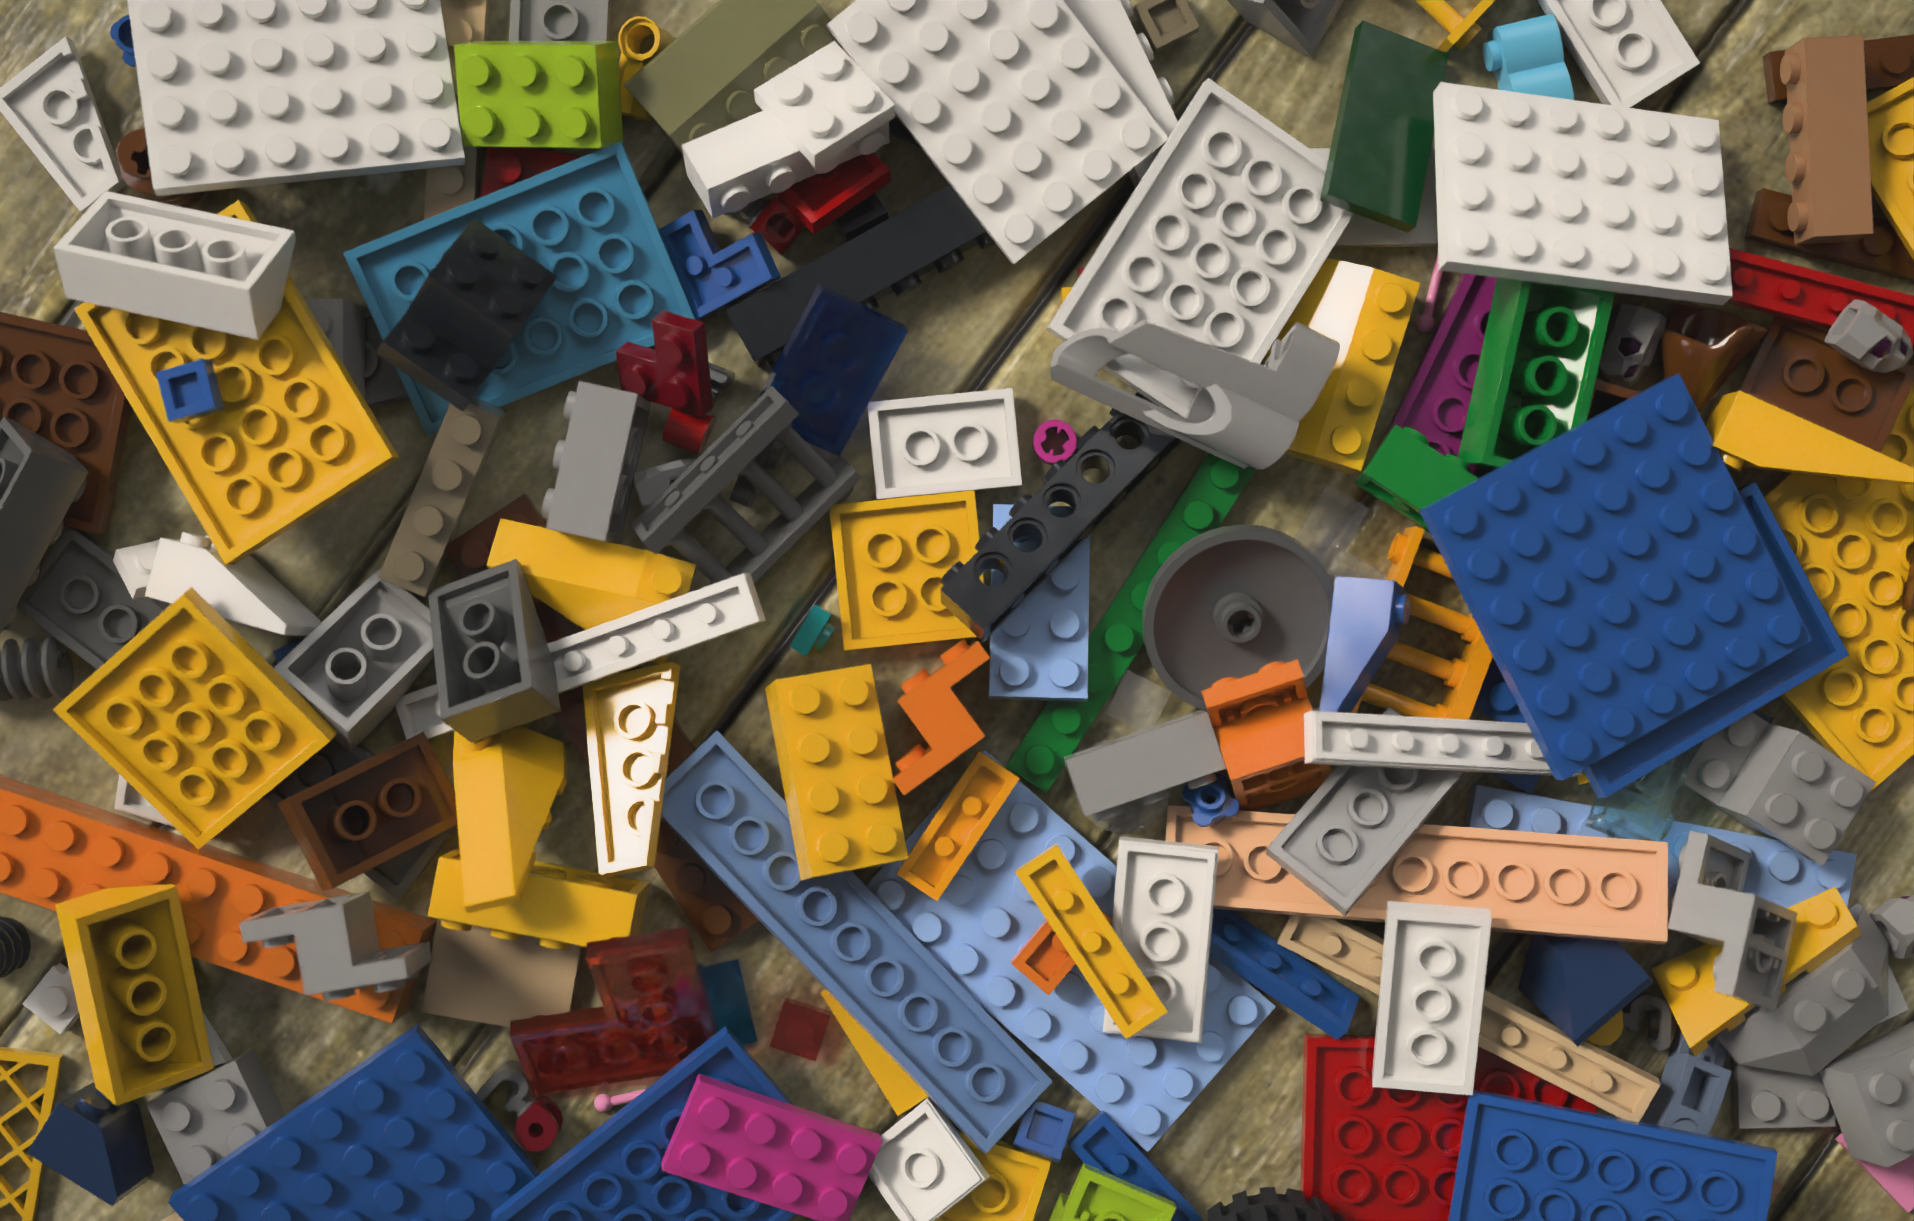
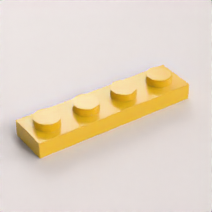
M1057 843L1015 870V873L1126 1040L1168 1012Z

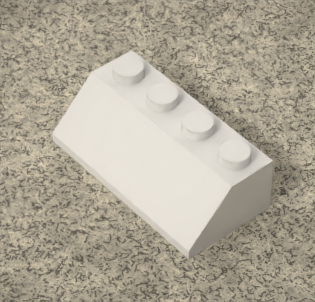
M104 191L53 249L66 298L242 337L259 339L281 309L296 237L293 230Z

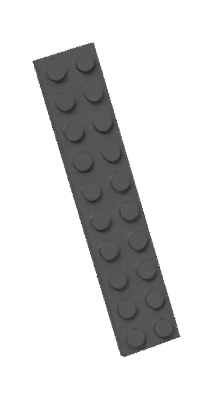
M68 528L40 564V571L36 581L32 586L25 588L17 603V609L98 670L172 603L147 596L133 600L113 562L115 554L85 531ZM332 738L329 743L263 797L280 809L279 802L376 754L361 743L350 752ZM458 824L364 872V874L396 899L404 898L457 829Z

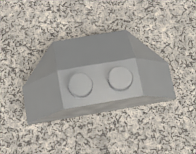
M1856 903L1849 909L1862 934L1859 938L1811 973L1803 971L1785 985L1787 990L1779 995L1776 1011L1755 1006L1744 1014L1746 1020L1729 1032L1725 1028L1716 1035L1734 1062L1739 1065L1814 1076L1888 1015V941L1862 905Z

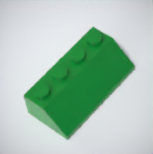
M1497 278L1458 458L1462 459L1472 468L1491 472L1587 421L1615 292Z

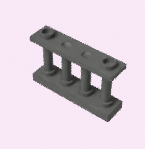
M771 386L631 526L641 541L655 554L663 547L672 545L690 563L696 564V568L711 581L707 586L743 573H750L753 583H755L834 504L844 501L853 491L854 485L862 477L841 455L829 465L791 427L792 421L799 413ZM771 441H778L815 478L796 499L756 462L757 455ZM742 475L781 513L761 533L754 529L720 496L721 490L736 476ZM707 510L746 547L726 568L685 531L686 525L700 511Z

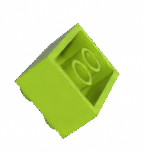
M473 41L454 44L463 146L604 148L621 141L623 142L617 41Z

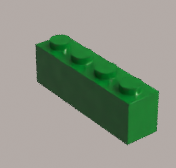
M1395 425L1385 435L1354 483L1430 532L1419 510L1478 478L1470 473V466L1462 459L1451 454L1443 456L1428 446L1429 440L1419 431L1410 427L1402 429Z

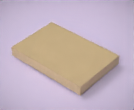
M437 919L431 954L432 962L429 965L421 1012L566 1037L570 1025L583 946L570 944L567 950L552 949L541 946L539 944L540 938L521 934L520 940H505L491 936V928L472 925L470 931L453 930L441 926L442 919Z

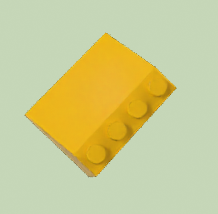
M1326 258L1276 339L1282 340L1297 322L1339 341L1341 344L1340 352L1335 366L1312 408L1299 421L1296 437L1284 454L1346 474H1353L1362 470L1421 284L1420 282L1376 268ZM1272 345L1266 353L1263 360L1261 361V365H1263L1266 359L1270 356Z

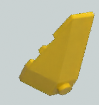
M500 518L487 562V567L492 568L517 559L521 563L531 596L541 600L565 616L566 620L577 627L580 626L584 630L689 593L696 564L658 553L655 554L648 550ZM668 655L650 662L658 665L666 663Z
M517 726L473 743L454 730L453 773L464 907L467 913L519 901L537 857L534 850L542 829L548 830L553 818L550 809L556 795H562L567 783L566 747L564 742L522 726Z

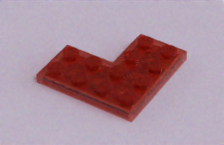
M688 927L664 929L657 932L587 942L586 959L603 1007H588L577 1011L552 1015H537L531 1018L513 1020L510 1024V1039L534 1096L663 1076L719 1032Z

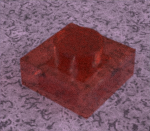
M786 997L770 1047L816 1061L831 1011Z

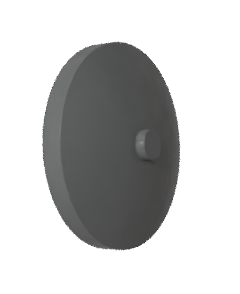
M1231 525L1209 530L1192 538L1176 549L1165 560L1153 577L1147 590L1142 610V634L1146 651L1153 668L1163 683L1183 701L1204 711H1207L1202 690L1211 688L1216 681L1226 677H1237L1239 679L1257 673L1263 666L1276 661L1288 663L1298 659L1307 688L1325 667L1334 586L1326 570L1315 555L1302 543L1283 532L1258 525Z

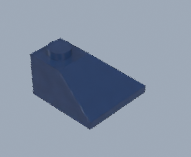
M1533 934L1518 989L1578 1047L1649 987L1653 981L1618 941Z

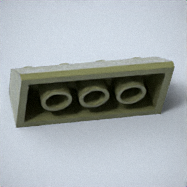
M719 0L629 79L624 86L684 157L683 144L763 111L755 102L754 89L834 40L841 48L842 46L827 28V24L831 19L816 0Z

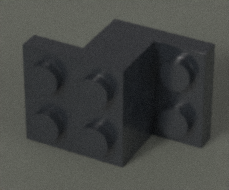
M473 218L429 273L408 310L384 339L376 353L463 412L504 356L558 276Z

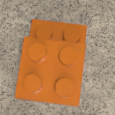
M963 638L940 655L945 664L931 674L924 667L900 686L905 693L898 698V703L930 745L924 749L918 743L896 760L895 764L899 769L894 772L892 780L903 795L909 793L985 737L981 726L951 687L990 659L977 640L968 645Z
M1298 659L1288 663L1284 661L1269 663L1263 666L1257 673L1239 679L1237 677H1226L1216 681L1211 688L1201 691L1235 798L1239 803V810L1255 811L1315 792L1331 774L1330 765L1305 763L1304 713L1313 711L1308 699L1305 679Z

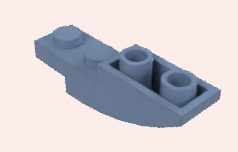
M1677 1024L1656 1098L1652 1099L1639 1122L1709 1135L1732 1071L1723 1068L1727 1051L1716 1036L1707 1041L1708 1048L1694 1056Z

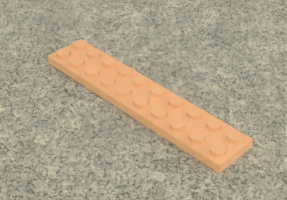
M1168 805L1165 841L1219 846L1213 909L1386 922L1387 901L1490 908L1492 916L1490 931L1662 945L1668 942V842L1423 824L1348 914L1344 916L1266 855L1267 847L1295 814L1238 810L1237 814L1232 818L1226 817L1217 824L1200 827L1193 822L1191 807Z

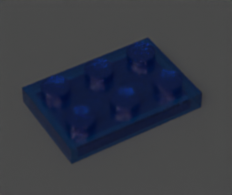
M818 284L758 399L773 386L799 413L792 421L791 427L806 442L840 457L908 330L904 324Z

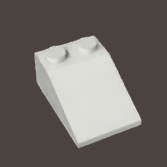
M182 532L180 540L160 537L145 596L173 603L192 586L223 618L282 635L308 636L322 623L252 556H247L235 565L225 564L208 535L204 537Z

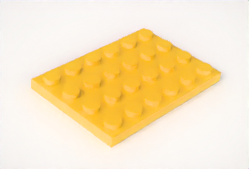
M239 200L217 214L258 223L248 205ZM289 273L281 309L259 339L242 337L87 302L74 308L225 564L235 565L399 459L398 454ZM199 359L212 361L225 410L178 424L168 422L156 372Z

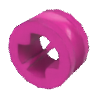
M1053 419L1044 422L1038 427L1033 436L1032 445L1034 453L1040 460L1047 464H1055L1060 459L1066 461L1072 456L1076 449L1077 438L1075 431L1069 424L1062 420ZM1056 429V435L1062 431L1067 436L1068 441L1062 445L1063 454L1054 456L1052 449L1049 453L1043 450L1041 444L1047 439L1045 433L1047 430Z

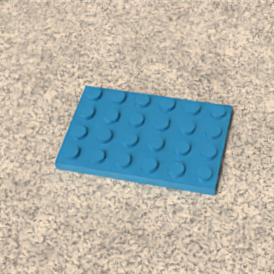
M622 141L343 252L383 341L406 313L429 273L473 218L558 276L504 356L475 394V397L498 407L617 360L616 350L626 342L647 348L653 346L652 319L662 311L695 319ZM395 366L426 435L438 432L450 403Z

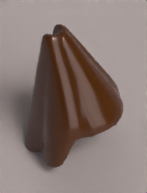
M1684 300L1678 301L1667 318L1665 331L1661 337L1664 379L1680 374L1700 413L1747 353L1765 336L1768 329L1753 321L1716 308L1703 307Z

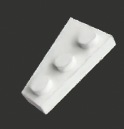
M65 36L0 88V111L78 210L85 213L104 191L117 193L126 184L121 176L120 167L74 41Z

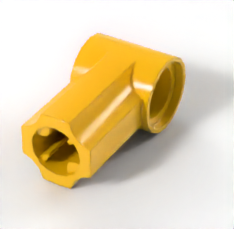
M636 16L627 20L621 27L618 36V43L622 51L619 61L622 115L640 121L651 122V117L626 89L624 84L673 42L674 38L667 30L646 17ZM654 34L655 41L652 49L645 54H641L640 44L647 35Z

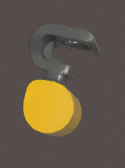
M1644 990L1587 1040L1592 1044L1604 1046L1615 1042L1622 1034L1623 1028L1629 1032H1638L1639 1017L1644 1010H1649L1647 1042L1657 1051H1663L1669 1048L1671 1044V1009L1665 1001Z

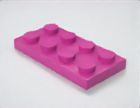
M698 1074L661 1161V1166L664 1172L817 1221H849L883 1141L879 1133Z

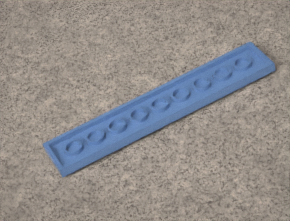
M715 731L666 778L661 819L979 1150L987 1153L1053 1081L852 871L800 880L786 802L718 731Z

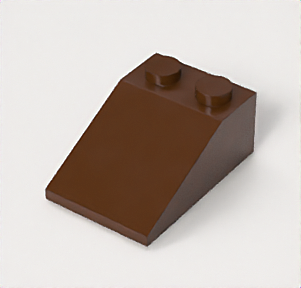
M424 732L278 803L322 891L333 889L458 824L455 792Z

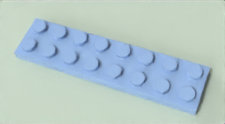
M1472 783L1464 826L1470 828L1668 842V903L1670 897L1677 889L1681 872L1679 868V855L1682 847L1688 841L1690 831L1710 834L1751 853L1743 893L1757 895L1785 908H1789L1836 887L1844 903L1848 906L1857 854L1834 849L1824 866L1810 861L1775 838Z

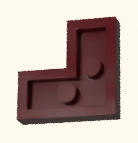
M662 311L652 319L655 350L630 342H626L616 350L621 390L639 394L644 399L703 417L713 408L705 322Z

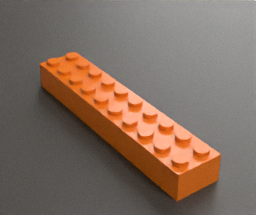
M0 775V893L56 911L55 904L105 888L174 884L178 890L191 957L305 994L295 938L293 943L272 948H262L261 940L243 943L239 922L270 908L355 893L337 887L322 891L316 880L205 844L198 850L184 836ZM371 899L380 950L428 941L430 944L437 921ZM418 977L406 980V986L375 992L374 984H370L366 987L355 989V995L326 1002L394 1023L407 1013ZM323 993L308 995L324 1001Z

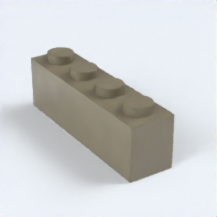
M475 396L463 412L452 404L449 405L378 578L423 597L434 587L446 559L447 551L457 533L507 410Z

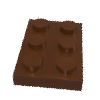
M1775 315L1739 391L1881 453L1914 383V367L1905 364L1903 367L1887 373L1871 371L1858 365L1825 343L1824 340L1828 332L1803 322ZM1870 351V354L1879 359L1885 356L1876 351Z

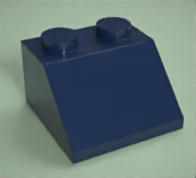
M94 1082L58 1102L27 1151V1154L111 1206L147 1182L154 1173L139 1105L129 1101L116 1106L96 1089Z

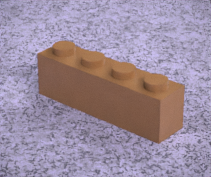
M1864 36L1803 38L1785 50V55L1780 64L1781 81L1787 86V104L1783 111L1782 122L1784 131L1787 134L1789 133L1790 153L1785 162V175L1787 181L1792 185V203L1789 206L1787 215L1788 226L1794 232L1795 245L1854 242L1874 234Z

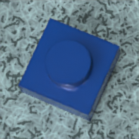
M199 359L156 372L168 422L178 424L225 410L212 361Z
M1035 1100L1024 1112L1014 1141V1148L1060 1164L1075 1113Z

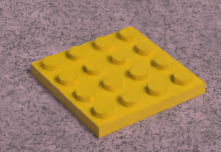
M192 586L53 709L59 717L198 850L329 743L337 733Z

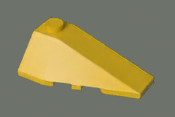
M1742 391L1717 396L1711 404L1706 428L1713 440L1712 446L1717 448L1727 469L1740 472L1744 466L1752 469L1905 485L1914 484L1913 467Z

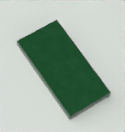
M1362 21L1355 28L1320 201L1407 233L1416 227L1434 136L1433 92L1440 82H1444L1449 57L1448 53L1366 21Z

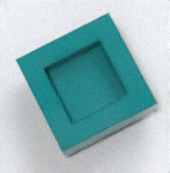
M814 604L789 647L804 656H809L813 648L821 653L836 629L829 624L834 614Z

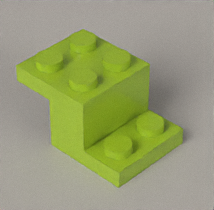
M1083 1163L1070 1195L1060 1192L1048 1221H1171L1176 1205L1175 1202Z

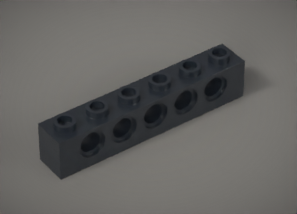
M1139 392L1135 394L1136 396L1155 404ZM1112 408L1109 413L1112 418L1101 429L1097 426L1090 428L1076 445L1079 451L1067 463L1060 459L1048 470L1043 478L1045 485L1034 496L1026 493L1014 504L1009 512L1012 518L1000 530L992 527L980 538L975 545V549L978 552L965 565L958 561L945 573L940 581L943 585L940 589L941 603L984 642L1183 440ZM1129 435L1136 438L1140 446L1136 449L1127 450L1120 447L1115 440L1120 436ZM1095 468L1104 472L1107 479L1097 484L1090 483L1084 479L1082 473L1087 469ZM1055 502H1065L1073 508L1074 512L1068 517L1060 518L1051 514L1048 507ZM1028 535L1036 538L1040 543V547L1032 552H1023L1014 545V541L1021 536ZM995 569L1005 575L1006 581L999 586L990 587L982 583L979 577L983 572Z

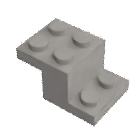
M1753 712L1688 749L1671 776L1672 779L1742 825L1777 838L1810 861L1822 866L1828 860L1876 783L1800 731L1768 723Z
M1690 831L1688 841L1682 847L1679 855V868L1681 872L1677 889L1670 897L1668 903V917L1670 919L1668 929L1710 945L1723 947V951L1716 958L1713 967L1714 992L1757 1007L1776 1011L1797 913L1757 895L1743 893L1751 853L1710 834Z
M370 891L274 907L239 922L243 943L261 940L262 948H272L293 943L295 938L305 996L323 993L324 1001L355 995V989L363 988L370 984H374L375 992L406 986V980L417 978L419 976L418 971L432 962L429 941L380 950Z

